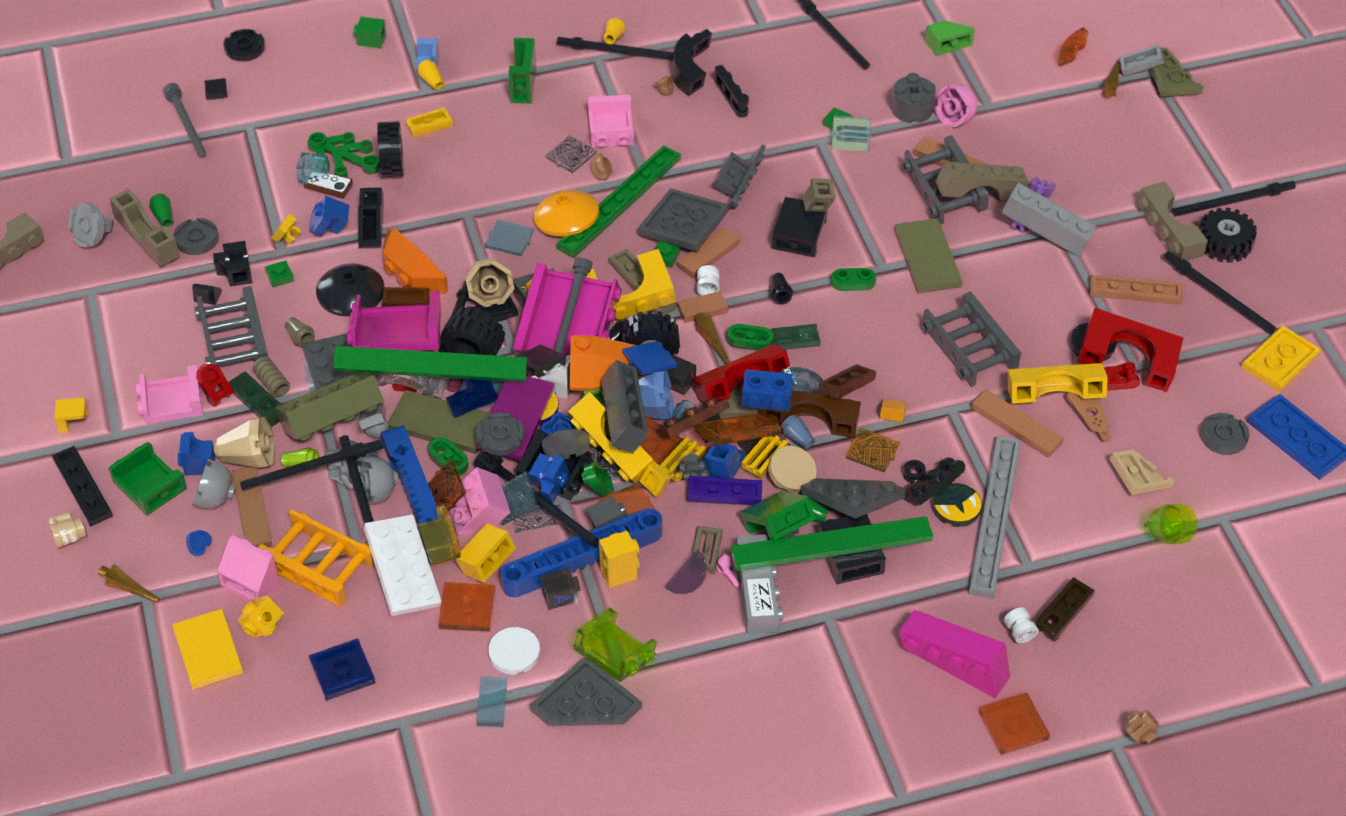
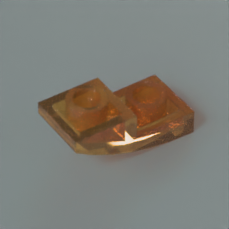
M1084 27L1071 34L1063 43L1057 64L1059 67L1073 62L1076 59L1077 51L1086 47L1088 31Z

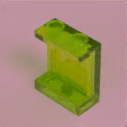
M609 608L577 630L573 649L617 681L622 682L627 677L634 676L645 664L649 665L654 660L657 641L651 639L646 644H642L615 625L618 613Z

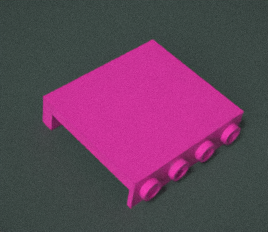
M536 264L513 345L516 356H528L531 359L530 356L534 353L536 356L532 357V359L536 358L537 360L539 354L553 356L575 275L548 270L546 264ZM584 277L560 365L565 366V357L570 356L571 335L610 338L609 325L615 320V303L620 301L622 288H620L617 279H613V283Z
M431 291L430 305L362 308L361 295H357L356 303H352V312L350 314L351 322H349V331L347 332L348 345L353 347L413 351L439 350L441 324L440 291Z

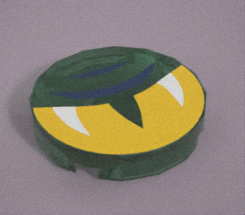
M952 483L934 495L932 508L935 516L945 524L946 522L950 523L954 527H964L978 519L981 513L982 501L980 495L973 488L965 484Z

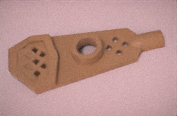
M1068 392L1066 399L1074 406L1091 431L1098 432L1103 441H1108L1111 438L1107 431L1109 423L1099 398L1082 399L1080 396ZM1087 412H1092L1095 416H1090Z

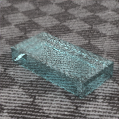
M481 677L477 726L504 727L507 677Z

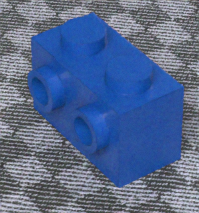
M745 370L742 407L790 411L793 374Z

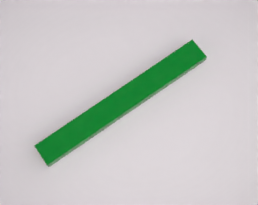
M663 145L599 204V216L591 227L578 234L564 236L556 243V249L574 259L681 160V154Z
M335 346L333 370L525 383L527 357Z
M927 516L734 545L731 546V554L736 571L930 542L933 541V533Z

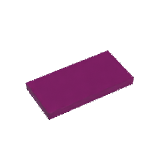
M526 376L525 383L505 381L490 414L502 412L513 415L515 419H519L522 422L525 435L523 444L518 450L502 456L521 461L555 389V383ZM477 442V449L483 450Z

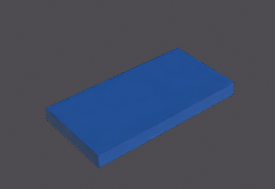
M1281 394L1248 416L1247 422L1319 480L1346 461V445Z

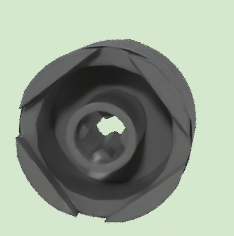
M909 73L906 77L899 79L893 87L892 112L894 116L907 123H911V120H918V123L928 120L933 113L936 85L926 78L919 77L917 73Z

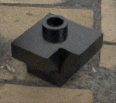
M245 241L223 244L224 252L213 253L217 275L227 277L230 287L253 283Z

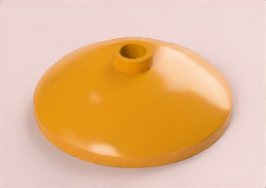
M563 190L555 192L544 198L537 205L534 211V222L541 232L551 236L575 235L585 231L596 222L599 216V205L592 195L583 191Z

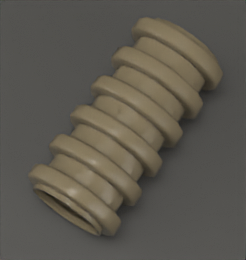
M264 356L255 361L252 367L253 371L274 397H281L286 394L290 389V383L272 360Z

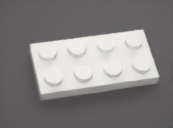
M407 515L365 523L364 532L391 616L440 607L442 601L414 516Z

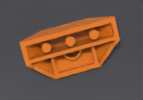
M396 228L387 229L383 250V266L385 271L389 275L392 274L396 277L403 287L429 288L430 293L431 291H440V294H446L448 292L447 276L442 271L440 272L436 265Z

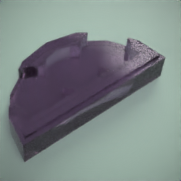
M699 550L692 555L665 586L667 590L676 594H687L694 592L702 585L706 578L707 565L704 556Z

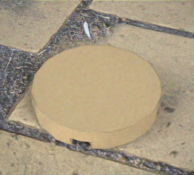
M784 446L776 450L770 459L768 471L770 478L776 486L784 488L790 493L801 492L803 484L811 482L816 478L817 468L815 461L808 452L796 446Z

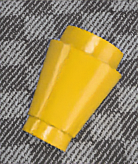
M610 19L606 23L604 41L606 43L613 44L625 33V24L621 19Z
M427 59L418 65V75L433 87L434 90H440L444 86L445 82L435 62Z

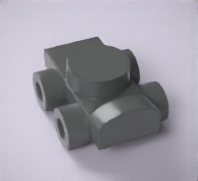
M688 454L684 456L683 462L680 463V471L684 472L685 480H689V476H710L709 469H706L705 461L700 460L698 455Z

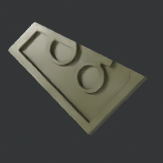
M1162 47L1164 64L1150 68L1161 97L1202 93L1203 86L1200 83H1195L1192 80V74L1189 71L1185 72L1179 66L1180 62L1166 47Z

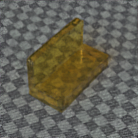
M446 505L436 507L437 520L418 525L432 565L461 558L459 540Z

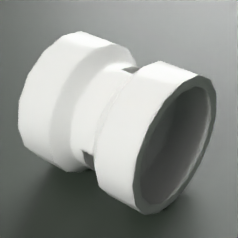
M706 265L698 269L697 292L701 296L719 292L718 281L720 272L716 267Z
M1023 607L1010 611L1004 618L1008 629L1013 631L1012 636L1017 643L1030 641L1039 631L1035 623L1029 620L1030 615L1026 608Z

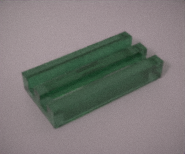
M817 324L771 328L774 335L773 344L785 350L820 346L821 340L817 331Z

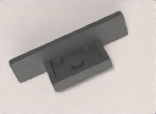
M764 144L753 154L749 163L731 152L713 182L714 186L730 196L727 202L729 210L731 207L736 208L742 200L740 194H744L750 185L747 182L748 179L751 180L758 170L755 166H759L764 159L763 151L766 148Z

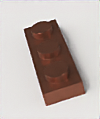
M856 364L820 382L818 391L827 394L829 398L840 399L874 381L876 371Z
M712 397L703 402L704 406L698 409L697 407H692L683 412L684 416L678 419L677 417L667 419L663 422L664 426L657 429L660 437L671 438L730 408L727 399Z

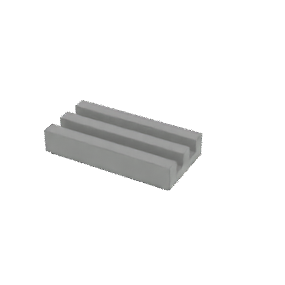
M1160 44L1119 57L1124 76L1164 64Z

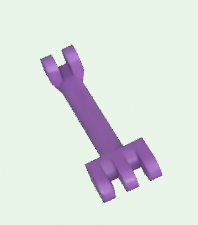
M1035 177L1031 182L1030 189L1040 195L1050 197L1056 184L1051 182L1049 187H1047L1048 181L1043 180L1039 184L1040 178ZM1014 220L1012 229L1016 230L1018 226H1021L1020 232L1025 233L1027 227Z

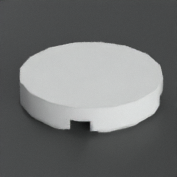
M511 627L501 630L491 639L489 644L491 663L501 673L518 675V672L524 671L525 673L530 671L537 664L540 657L538 639L532 632L524 628Z

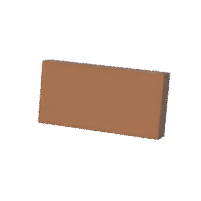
M721 291L681 300L677 304L684 323L695 321V315L698 313H703L705 318L709 315L715 316L728 313V306Z

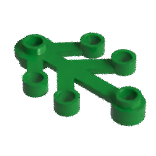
M315 132L309 136L307 141L308 148L316 151L318 170L325 172L330 170V161L325 157V151L333 155L334 172L336 175L348 177V171L344 166L343 159L362 166L363 170L370 175L376 174L380 169L379 158L376 155H367L363 158L352 153L359 150L363 154L371 153L373 146L370 140H362L355 143V136L351 132L326 137L322 132ZM343 143V145L335 146L333 144Z

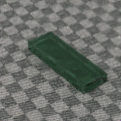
M246 371L229 381L233 394L259 418L266 417L271 427L280 422L275 407L282 404Z

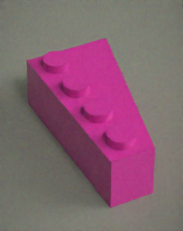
M917 610L912 612L899 630L902 648L993 698L997 697L1010 678L1006 644L1004 642Z

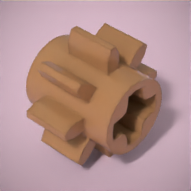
M1135 710L1127 717L1129 725L1126 727V730L1136 742L1139 743L1143 740L1150 743L1159 736L1156 733L1159 723L1149 711L1146 710L1144 713H1139Z

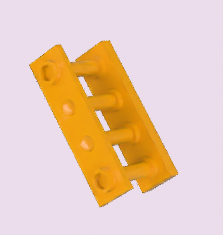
M291 509L288 512L291 523L289 531L274 548H269L263 544L258 548L261 550L266 549L272 553L278 576L341 607L346 601L344 584L361 563L372 568L375 566L369 545L359 543L312 520L307 514L298 513ZM300 532L312 537L295 558H289L282 554ZM321 542L332 547L316 568L310 569L302 565ZM341 552L352 557L351 561L336 579H330L323 575Z

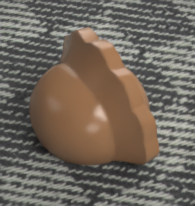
M664 76L660 81L654 82L662 94L671 95L673 93L674 81L672 77Z
M598 153L593 157L591 165L595 177L600 180L608 179L612 173V165L608 158L604 157L602 153Z

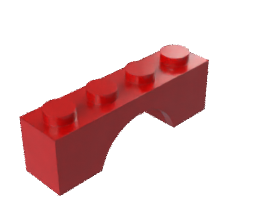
M773 344L694 377L693 382L698 399L704 402L712 397H717V399L731 398V392L744 384L745 370L777 373L792 372L787 350Z

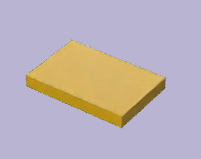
M1281 326L1242 363L1241 368L1278 392H1281L1320 355L1321 349L1287 327Z
M222 609L172 624L192 690L244 674Z

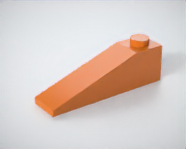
M571 335L570 390H600L602 386L601 378L616 360L630 365V361L622 353L623 348L637 345L598 336ZM637 370L638 379H641V378H643V377H645V376H647V375H650V374L641 375V374L639 373V371Z

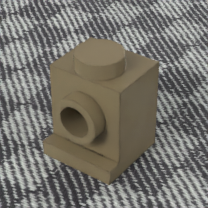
M811 178V185L803 195L805 210L826 212L836 199L832 179Z

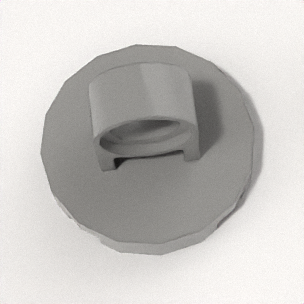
M89 202L78 203L77 207L71 209L68 227L69 231L73 230L76 238L72 239L78 246H96L102 240L105 232L112 231L113 219L103 216L95 204Z

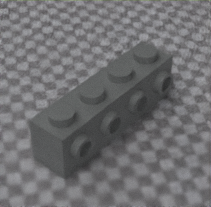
M616 360L601 378L612 446L619 450L634 453L649 435L636 367Z

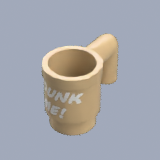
M69 512L51 517L48 521L57 548L80 541V538L86 537L81 519H71Z

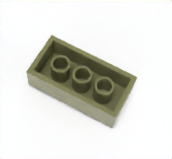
M356 372L275 407L285 434L296 440L303 441L311 438L315 431L320 429L321 431H326L335 427L334 423L340 420L346 422L356 418V414L363 410L370 412L379 407L378 404L384 402V399L373 374Z

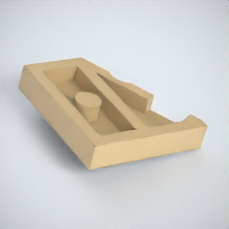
M1133 449L1112 453L1110 461L1131 495L1170 489L1175 482L1170 476L1165 479L1156 472L1158 467L1146 461Z

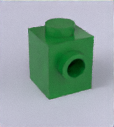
M361 16L358 24H355L353 29L357 45L381 49L386 38L385 20Z

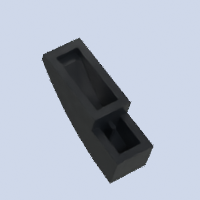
M382 187L360 188L358 215L359 248H381L384 215V193Z

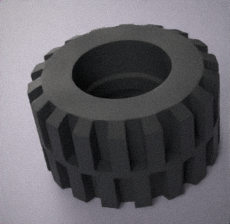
M463 306L452 313L442 331L440 339L447 353L496 356L505 340V331L502 330L503 326L490 313L484 312L479 308L475 309L472 306H467V308Z

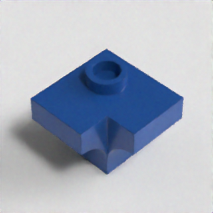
M325 195L321 202H317L314 206L310 218L309 231L318 235H322L324 231H332L339 234L348 221L349 204Z
M184 432L180 437L178 465L183 467L185 476L202 475L207 459L213 461L216 459L212 440L202 441L194 436V432Z
M715 441L702 461H705L706 469H709V477L733 479L741 467V462L746 457L745 451L737 449V446Z
M541 453L529 472L532 483L541 487L540 492L542 496L552 504L570 477L564 458L557 455L549 457Z

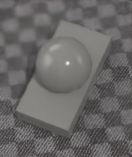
M384 403L378 404L379 407L373 411L365 412L363 410L360 413L359 425L361 430L365 429L367 434L373 438H381L380 432L389 429L388 422L385 419L386 408Z

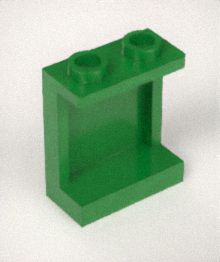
M514 38L515 66H509L508 71L510 102L531 104L536 76L535 38Z
M149 442L135 448L134 451L109 466L113 483L146 516L187 490L183 473L178 469L174 471L170 469L154 453L152 444Z
M783 491L740 511L748 533L753 534L766 527L771 540H776L816 520L808 496Z

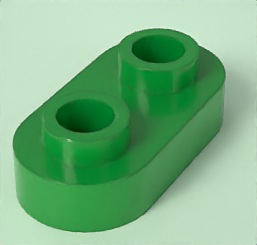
M841 268L833 271L831 275V285L838 291L870 290L876 284V273L869 268Z
M734 324L728 329L727 340L732 346L761 350L773 345V332L766 327Z
M438 437L429 443L430 458L442 469L445 467L452 468L446 469L448 474L451 475L449 472H454V476H460L467 472L469 468L467 455L449 439Z
M596 462L584 466L582 478L586 485H590L597 494L603 497L614 493L613 482L609 474Z

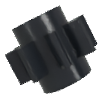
M484 451L475 458L474 465L500 476L504 469L501 465L504 460L499 455H493Z

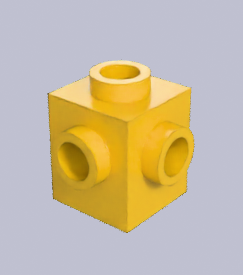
M266 595L255 598L244 605L241 609L242 614L237 621L242 625V630L247 635L253 638L267 637L277 628L276 623L283 616L284 612Z

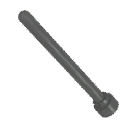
M176 83L167 84L163 88L166 99L173 102L198 156L201 158L205 157L206 151L181 101L182 91L179 85Z
M581 257L575 258L573 264L575 278L553 352L554 357L558 356L559 363L563 355L584 277L591 272L593 265L592 261Z

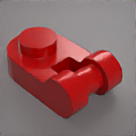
M1126 362L1120 366L1104 367L1107 374L1108 391L1133 389L1140 385L1139 377L1135 374L1136 367L1133 362Z
M205 363L198 368L196 373L197 381L206 394L207 401L213 407L220 404L222 398H228L233 394L232 387L217 365ZM218 385L219 390L215 391L214 387Z

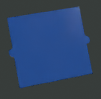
M658 341L623 348L622 353L630 361V365L636 367L641 375L677 368L678 365L670 356V352L666 351Z

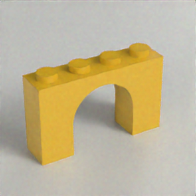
M659 249L637 255L643 282L634 292L621 295L620 301H616L614 321L636 315L639 312L644 313L676 303L674 287ZM591 269V272L585 276L598 280L594 269Z

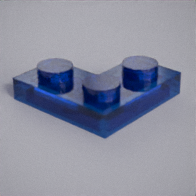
M464 379L467 388L446 397L455 418L498 398L491 380Z

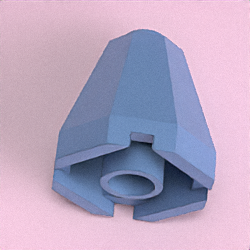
M668 371L655 372L639 379L645 416L661 420L673 417L674 398L670 394L672 384Z

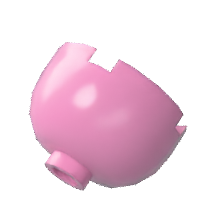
M962 84L946 85L936 95L938 105L935 106V111L940 121L946 126L949 124L953 127L962 126L971 121L976 114L978 107L977 99L974 92L967 86Z

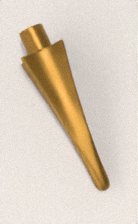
M1120 61L1116 62L1114 69L1104 82L1105 88L1102 94H1105L1108 98L1117 96Z
M703 313L696 314L695 319L698 325L695 330L712 346L724 363H729V359L718 338L711 315L705 318Z
M115 564L110 569L101 566L98 570V575L105 578V586L133 593L155 603L159 602L160 599L136 583Z

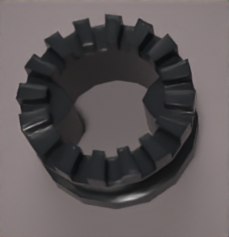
M910 460L904 466L903 477L908 483L918 481L925 476L926 467L919 460ZM911 469H918V474L911 473Z

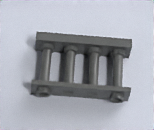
M953 135L944 137V147H942V150L916 159L913 158L909 150L904 151V160L902 161L904 171L910 174L928 204L931 217L938 218L941 225L944 224V212L972 203L976 204L980 211L988 209L989 194L984 186L970 190L969 194L962 198L940 204L936 197L941 195L939 188L932 189L928 181L937 179L942 168L924 174L919 166L943 158L949 159L950 162L969 163Z
M252 286L242 288L244 297H241L240 300L214 306L203 307L201 296L197 297L198 306L194 307L197 321L202 320L209 357H205L206 363L223 366L251 359L256 361L264 356L268 357ZM240 309L243 311L247 310L248 312L244 314V317L207 324L206 316ZM241 326L251 327L252 329L248 330V333L212 341L209 334ZM248 342L250 344L255 343L256 346L251 347L252 350L214 357V349Z
M971 291L963 294L962 304L956 310L936 318L929 309L924 310L921 322L924 332L932 337L958 370L960 377L966 380L970 387L976 384L977 372L996 364L1003 363L1008 369H1017L1019 367L1020 350ZM963 316L971 322V324L949 333L942 327L943 324ZM974 332L980 333L984 338L963 348H959L954 340ZM987 347L992 348L996 355L974 364L966 357Z

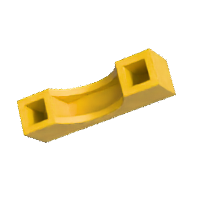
M1102 363L1008 369V392L1012 404L1036 402L1041 395L1053 391L1071 392L1082 399L1107 397V374Z
M589 392L568 411L573 417L570 421L578 430L584 429L589 434L590 443L595 448L599 445L605 451L601 455L611 465L615 462L620 467L617 472L626 482L631 479L637 484L647 466L654 462V460L641 446L634 453L619 450L612 446V442L608 440L605 431L608 420L606 409Z

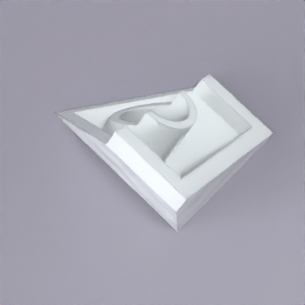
M569 355L565 357V366L556 362L555 367L551 371L546 372L543 370L545 375L537 378L555 383L554 392H556L559 398H568Z

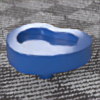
M193 531L187 535V548L192 555L201 556L204 554L205 548L212 543V538L205 531Z

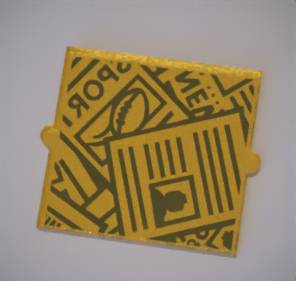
M861 428L855 440H851V447L846 454V459L885 473L890 462L895 459L894 454L900 442Z

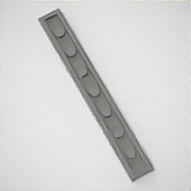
M997 436L969 590L971 595L994 599L1021 440L1001 436Z

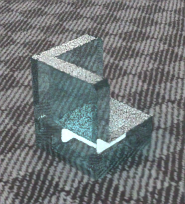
M302 152L296 166L299 183L308 184L312 172L328 174L330 170L328 156Z

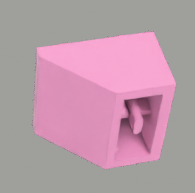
M478 467L457 485L460 487L458 496L457 493L454 494V490H457L456 487L449 494L448 500L450 499V501L448 502L451 503L447 504L458 535L480 531L486 523L496 526L510 513L499 476Z
M232 535L228 540L217 571L221 586L250 601L266 595L270 598L280 586L274 556L268 550H261L253 546L248 540Z

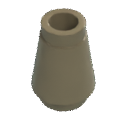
M291 317L285 322V327L297 346H302L303 343L315 340L312 327L295 317Z

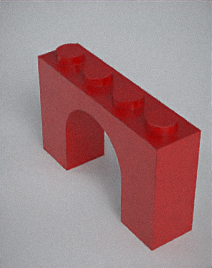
M1094 308L1087 324L1077 362L1083 364L1103 363L1110 344L1114 342L1131 343L1140 348L1146 354L1149 361L1144 385L1167 392L1175 376L1184 337Z

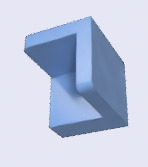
M417 38V68L422 61L427 59L435 62L438 67V38Z

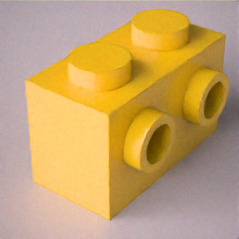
M486 523L456 555L455 560L464 575L485 583L516 547L507 531Z
M628 531L614 533L607 538L599 540L600 571L609 589L637 579V568H640L637 554L640 553V549L636 539H631Z

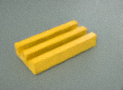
M445 107L405 119L406 126L409 128L413 138L453 126V121Z
M768 431L743 459L741 468L762 478L768 471L770 459L776 450L759 470L756 469L758 465L764 461L775 446H777L776 450L788 446V441L783 440L782 442L779 436L773 437L772 433Z
M686 436L659 466L669 468L672 472L670 475L672 477L671 480L679 483L684 477V472L679 470L676 474L673 473L680 466V463L683 462L684 456L695 451V454L701 459L706 453V447L703 445L699 447L698 442L694 441L692 443L691 438Z

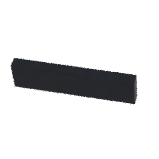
M75 446L51 455L89 526L91 527L113 517L111 509Z

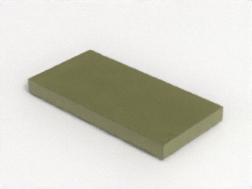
M938 218L895 224V231L918 293L962 287L963 281Z
M405 390L388 425L389 429L404 425L409 436L427 441L444 437L449 439L460 450L477 454L479 450L477 449L476 439L477 424L480 421L482 422L490 412Z

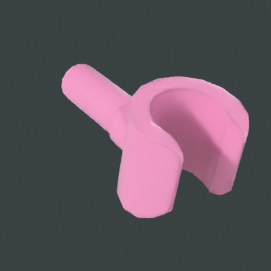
M724 554L718 559L716 570L720 574H725L737 589L741 584L730 570L734 565L733 560L727 554Z

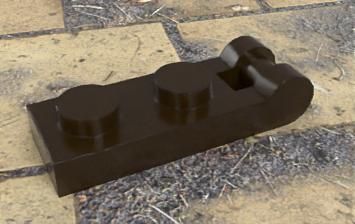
M1073 577L1035 621L1039 632L1044 631L1048 634V638L1057 641L1065 628L1093 597L1095 590ZM1050 619L1056 622L1054 626L1048 623Z

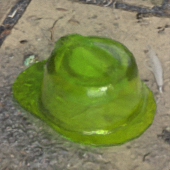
M1166 504L1152 511L1148 522L1144 523V527L1149 528L1151 536L1156 540L1163 541L1166 544H1180L1189 542L1195 536L1198 522L1195 512L1188 505Z

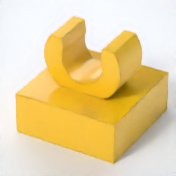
M289 214L271 238L279 243L284 236V240L288 244H292L295 238L290 233L298 237L302 232L297 226H292L297 219Z
M654 461L647 466L639 482L657 497L662 495L672 478L670 476L672 472L666 466L660 467Z

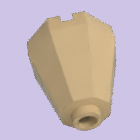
M495 258L476 261L465 276L469 297L484 307H489L491 304L496 303L497 305L504 304L514 290L511 268Z
M266 417L249 420L218 437L217 442L214 444L215 456L219 457L221 462L257 468L275 464L276 445L275 442H270L269 436L274 435Z

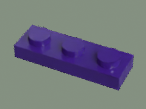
M689 476L688 501L754 505L762 501L763 480Z

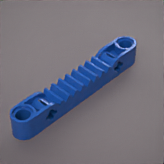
M402 425L381 431V439L393 471L398 473L399 479H401V485L404 487L410 508H412L416 523H418L420 538L429 564L432 565L454 558L451 540L405 426Z
M645 509L589 532L601 540L614 533L628 531L631 539H636L640 549L657 542L662 537V515L655 509ZM576 536L504 565L501 569L503 593L509 597H520L548 585L552 579L557 580L561 574L565 577L569 571L575 573L578 567H581L583 570L588 563L593 566L596 560L600 561L599 541L595 546H591L581 537Z

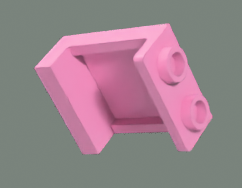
M630 95L588 97L591 147L634 145Z
M197 365L187 366L188 376L146 381L145 374H139L140 383H136L137 396L141 397V401H137L139 415H144L146 424L203 416L201 386L196 378Z

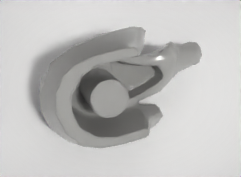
M332 449L326 451L325 456L341 450ZM346 460L328 465L329 479L335 480L342 485L345 484L349 489L354 488L350 481Z

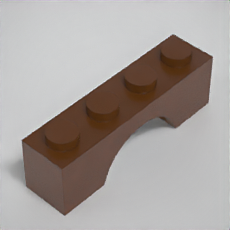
M792 390L790 411L762 409L761 422L781 426L793 414L797 417L813 416L824 421L832 435L855 438L861 402L842 398L832 399L827 395Z

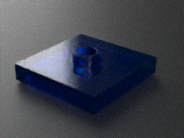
M358 638L309 655L310 663L326 701L376 683Z

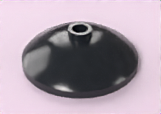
M356 263L342 264L330 269L320 278L316 286L317 300L326 311L334 315L350 317L352 303H356L357 295H361L362 308L376 307L381 302L384 281L381 275L369 266Z

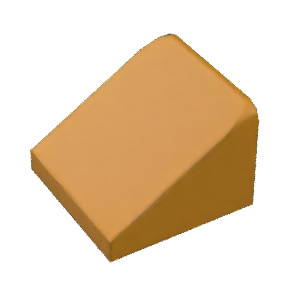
M883 399L880 419L903 422L907 402Z

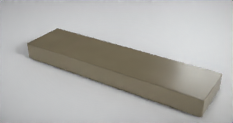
M625 249L608 257V263L633 291L638 289L643 282V277L638 260L628 249ZM677 303L662 306L651 311L654 314L660 311L662 316L676 310Z

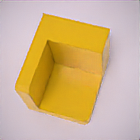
M85 397L56 400L54 419L59 433L69 432L70 420L84 419L85 416H89Z

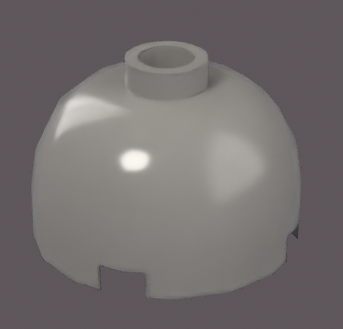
M378 456L358 458L357 461L361 462L358 469L369 505L384 502L391 496L394 485L398 483L396 471L392 470L391 465L385 459Z
M207 459L192 505L205 509H215L223 505L226 498H232L235 485L231 484L232 475L224 465Z

